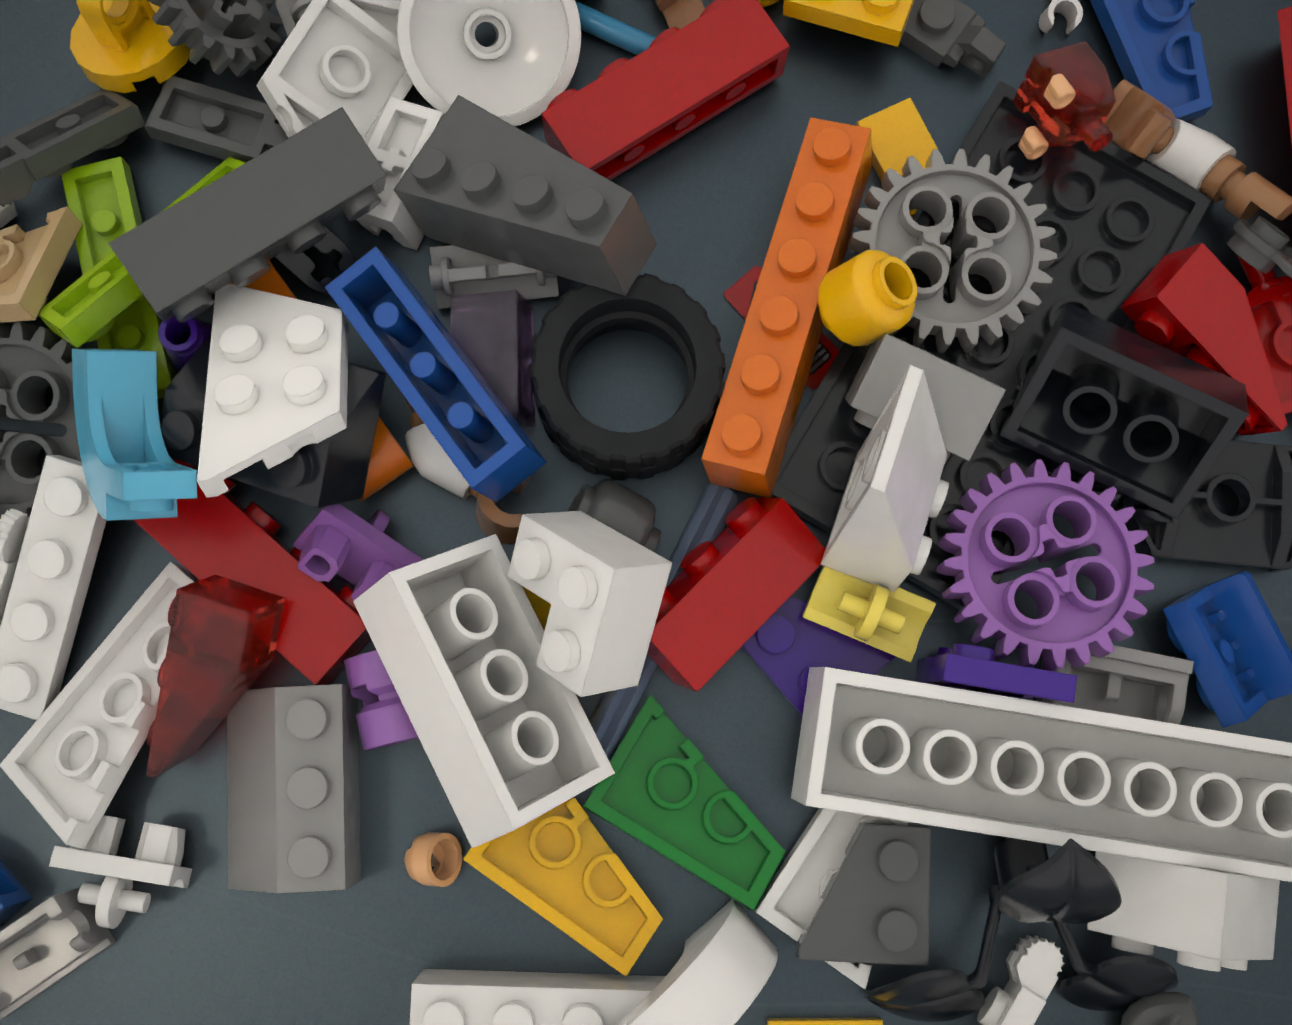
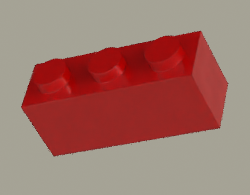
M750 497L739 503L725 518L724 522L728 527L712 542L705 541L691 550L680 564L683 571L665 587L647 654L674 684L698 692L821 565L825 548L783 498L755 499Z

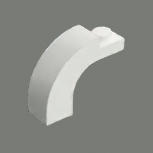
M730 900L685 940L683 954L672 970L645 999L616 1025H734L749 1008L771 976L778 958L777 947L740 904Z

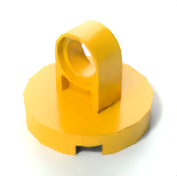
M76 0L80 15L71 30L70 49L87 78L102 89L120 93L136 92L137 90L133 82L144 81L154 76L160 84L170 79L187 63L190 49L184 44L172 47L168 42L173 33L171 28L155 24L152 19L160 9L159 6L147 0Z

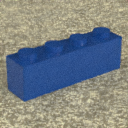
M376 246L325 287L472 489L497 503L547 463L405 273Z

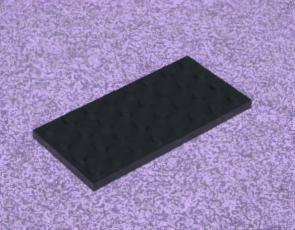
M999 81L959 149L965 150L967 166L976 167L979 160L985 154L990 155L989 173L995 176L1007 166H1011L1013 172L1008 185L1013 189L1029 182L1032 184L1033 187L1024 199V202L1027 206L1046 204L1047 209L1036 221V226L1055 228L1056 233L1040 248L1057 253V259L1049 268L1041 270L1053 278L1052 283L1043 293H1035L1042 303L1031 315L1022 313L1025 322L1013 333L1002 327L1003 336L991 346L979 334L978 344L970 352H964L958 337H954L948 349L944 353H939L935 335L930 334L918 347L1006 389L971 459L968 461L951 453L947 462H945L940 479L949 482L948 492L935 519L928 517L923 534L926 537L932 538L927 561L919 575L910 573L906 577V579L959 610L965 606L962 599H943L942 593L956 583L955 577L937 573L936 569L944 560L954 557V554L940 548L938 541L947 533H958L945 520L955 509L965 510L959 499L970 488L980 492L978 483L989 473H993L1001 480L1002 472L1012 463H1016L1025 475L1027 468L1037 459H1042L1048 476H1051L1053 471L1061 465L1000 436V433L1031 365L1065 303L1067 302L1132 333L1138 334L1135 329V323L1120 307L1165 255L1185 249L1212 201V198L1002 81ZM1030 126H1036L1049 143L1047 151L1034 160L1027 159L1018 146L1026 128ZM951 199L954 217L953 229L943 245H947L950 248L952 246L955 224L959 218V202L955 199ZM922 211L916 223L925 227L935 226L932 216L926 211ZM980 215L972 216L974 223L979 229L987 233H996L994 224L987 217ZM952 251L949 273L943 290V299L946 303L953 302L950 295L949 275L951 269L960 258V256L953 255ZM910 268L915 277L917 287H931V281L925 272L917 268ZM978 274L968 275L969 282L976 291L983 294H993L992 286L986 278ZM907 325L894 337L913 345L914 328ZM843 344L790 434L771 497L783 498L797 515L831 534L856 455L872 430L854 420L858 409L850 406L845 399L871 344L866 346ZM992 531V542L996 549L1002 554L1014 556L1015 549L1011 538L1003 532ZM1004 573L992 574V581L998 584Z

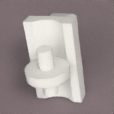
M103 815L85 849L73 846L69 848L54 846L49 866L105 875L106 877L102 885L83 883L79 889L77 900L79 903L96 906L95 920L99 927L114 929L121 923L126 911L144 914L149 908L150 893L133 891V880L188 889L192 869L180 867L184 854L185 829L144 822L135 859L116 856L126 820Z

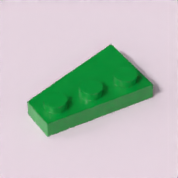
M650 694L610 760L615 774L595 785L583 808L745 908L754 910L786 851L738 795L726 786L703 759V754L689 738L686 739L666 716L665 710Z

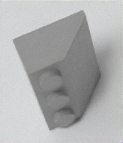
M349 685L290 686L227 692L228 889L267 893L346 890L361 881L359 740L355 716L358 713V699L351 697Z

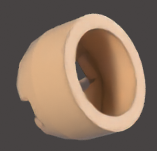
M429 832L417 836L413 840L411 848L407 849L404 857L408 875L416 882L425 886L446 887L452 884L459 875L462 866V849L458 839L450 833Z

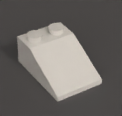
M912 365L908 367L857 453L821 561V565L871 584L881 585L893 592L910 573L915 575L921 573L932 545V538L923 535L928 517L934 519L937 517L949 488V482L940 479L947 453L923 369Z

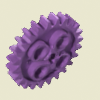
M1037 459L1027 468L1025 475L1016 463H1012L1002 472L1001 480L993 473H989L978 483L980 492L970 488L959 499L965 510L955 509L946 518V523L958 533L945 534L938 541V546L954 554V557L944 560L936 569L937 573L954 576L956 583L944 591L942 597L943 599H962L965 606L956 614L954 621L961 623L974 618L979 624L971 640L974 644L990 636L997 639L994 651V658L997 660L1008 656L1014 649H1017L1020 666H1034L1041 655L1044 666L1048 671H1056L1063 668L1066 658L1074 669L1090 663V652L1096 657L1101 658L1115 651L1111 639L1120 642L1134 634L1131 626L1125 619L1135 620L1146 615L1148 610L1133 597L1142 596L1154 590L1152 582L1137 575L1139 570L1155 563L1152 556L1136 553L1134 545L1148 537V533L1143 530L1128 531L1125 523L1133 516L1136 510L1133 507H1128L1115 511L1110 506L1117 492L1114 486L1105 490L1100 495L1092 491L1095 473L1089 471L1077 482L1071 481L1069 463L1066 462L1057 467L1051 476H1048L1042 459ZM1053 514L1061 515L1070 522L1073 527V539L1065 537L1057 531L1053 524ZM992 531L1003 532L1011 538L1014 543V556L1002 554L996 549L992 542ZM1088 546H1092L1097 550L1096 556L1070 560L1054 571L1051 568H1042L1001 584L994 583L991 578L992 574L1019 570L1036 558L1039 562H1047ZM1077 573L1087 576L1095 585V601L1087 599L1077 588ZM1015 591L1025 592L1033 598L1037 608L1035 619L1025 617L1019 612L1014 600Z

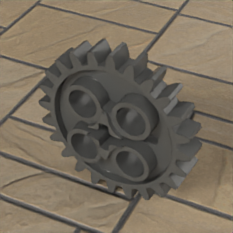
M21 321L14 322L13 326L0 323V417L63 424L66 426L67 432L64 436L0 429V518L2 514L6 513V510L9 511L11 508L28 514L27 517H30L42 473L38 457L43 448L47 455H62L81 461L75 423L72 379V348L76 347L64 339L61 340V337L50 328L40 326L37 329V325ZM51 385L53 401L47 409L44 396L46 389Z

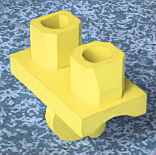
M823 565L804 608L802 617L911 663L923 629L935 608L936 602L901 587H898L893 592L881 585L871 584Z

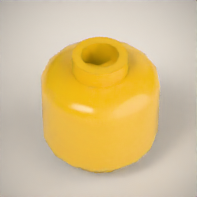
M865 250L824 275L818 288V306L823 324L839 340L852 346L869 345L879 340L885 333L889 335L906 325L914 312L915 299L917 297V284L910 268L901 259L881 250Z

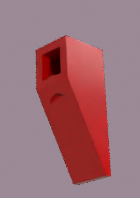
M1204 243L1165 255L1120 308L1135 323V329L1141 337L1245 384L1249 415L1237 431L1240 436L1283 431L1288 424L1245 288Z

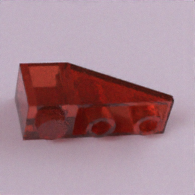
M216 574L177 589L176 596L171 602L168 611L170 633L166 657L160 666L157 676L160 693L156 717L147 736V744L150 748L146 771L147 776L156 778L192 757L274 659L285 597Z

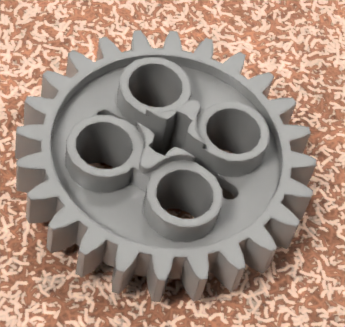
M934 149L926 161L925 169L915 157L910 156L902 168V176L889 168L881 181L883 189L871 186L864 199L868 208H859L853 220V224L862 231L852 234L848 242V248L859 253L865 250H881L901 259L909 268L922 270L931 281V287H917L915 309L910 321L899 330L891 333V335H896L908 325L914 328L913 345L919 347L930 334L935 335L939 353H944L948 349L954 337H958L964 352H970L978 344L979 334L991 346L1003 336L1002 327L1013 333L1025 322L1022 313L1031 315L1042 303L1035 293H1043L1052 283L1053 278L1041 270L1049 268L1057 259V253L1040 247L1046 244L1056 232L1055 228L1036 226V221L1045 212L1047 206L1046 204L1027 206L1024 202V199L1033 187L1030 182L1015 189L1008 185L1013 172L1011 166H1007L995 176L989 173L990 155L985 154L979 160L976 167L967 166V157L964 149L957 151L951 164H945L939 150ZM951 199H955L959 202V218L955 224L952 246L950 248L947 245H943L953 229L954 217ZM913 209L926 211L932 216L935 226L925 227L919 225L912 219L909 211ZM980 215L987 217L994 224L996 233H987L979 229L974 223L972 216ZM952 251L953 255L960 256V258L951 269L949 275L950 295L953 302L946 303L943 299V290L949 273ZM978 274L986 278L992 286L993 294H983L976 291L971 286L968 275Z

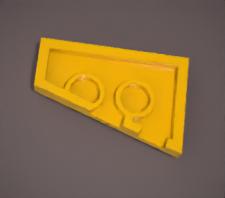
M573 797L512 832L475 848L471 847L463 858L470 866L625 977L663 920L616 853H613L589 820V816L579 802Z

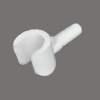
M1051 0L1049 6L1041 14L1038 23L1040 30L1048 33L1054 25V13H1060L1067 20L1066 34L1069 35L1081 22L1083 7L1078 0Z

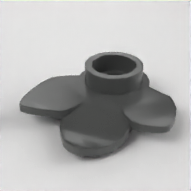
M1261 216L1253 224L1240 218L1233 226L1236 233L1230 238L1227 245L1257 270L1267 274L1277 264L1292 278V248L1287 243L1290 238L1278 227Z

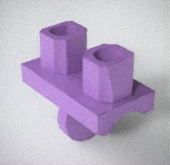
M341 504L321 507L293 543V546L302 551L298 562V569L317 582H329L335 574H338L356 586L351 595L353 601L389 572L424 559L383 533L390 521V515L381 509L377 510L366 522Z

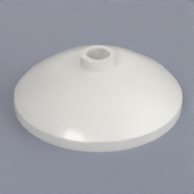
M401 0L397 16V40L400 56L411 82L422 97L436 110L446 114L457 96L460 95L511 125L518 126L540 116L542 112L547 110L550 102L566 90L574 75L579 59L581 23L575 0ZM482 22L490 23L496 31V39L488 47L480 45L475 38L476 27Z

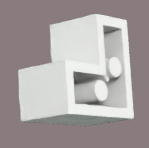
M582 511L522 514L507 576L551 604L536 667L580 697L638 686L672 562Z
M1095 851V858L1107 868L1117 882L1122 902L1114 913L1102 919L1089 922L1087 930L1112 935L1111 947L1143 955H1153L1154 945L1177 951L1176 962L1181 965L1220 972L1221 967L1246 971L1248 960H1273L1280 880Z

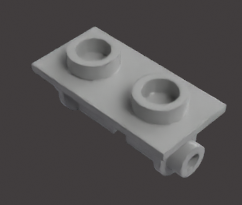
M454 245L430 247L432 265H429L431 288L436 293L437 309L559 296L557 275Z

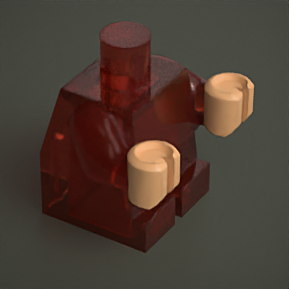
M1086 41L1034 55L1025 74L1027 80L1022 81L1013 100L1021 113L1029 112L1038 122V127L1030 126L1026 128L1018 144L1026 158L1034 160L1042 156L1048 147L1071 146L1082 140L1093 152L1104 148L1113 138L1112 132L1104 121L1116 102L1105 65Z

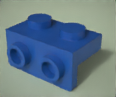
M1241 571L1192 590L1163 609L1167 617V631L1172 643L1179 651L1185 653L1188 660L1194 661L1193 670L1197 676L1196 687L1204 705L1215 712L1223 728L1247 721L1270 700L1292 694V653L1248 571Z

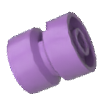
M377 650L344 660L351 697L363 701L364 705L355 715L363 751L418 739L419 737Z

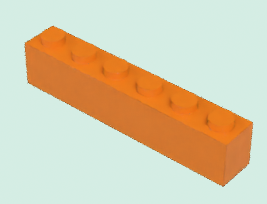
M810 117L701 458L711 484L766 498L772 497L824 326L818 306V288L826 273L843 264L848 242L854 228L853 220L860 208L872 169L871 128Z

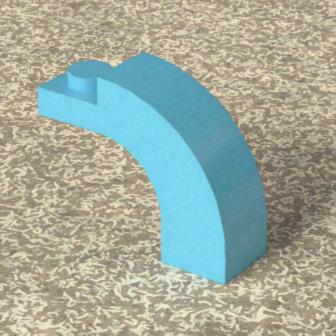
M72 348L73 399L77 439L86 483L97 511L106 521L177 517V499L197 498V470L175 463L165 447L158 413L157 352L135 349Z

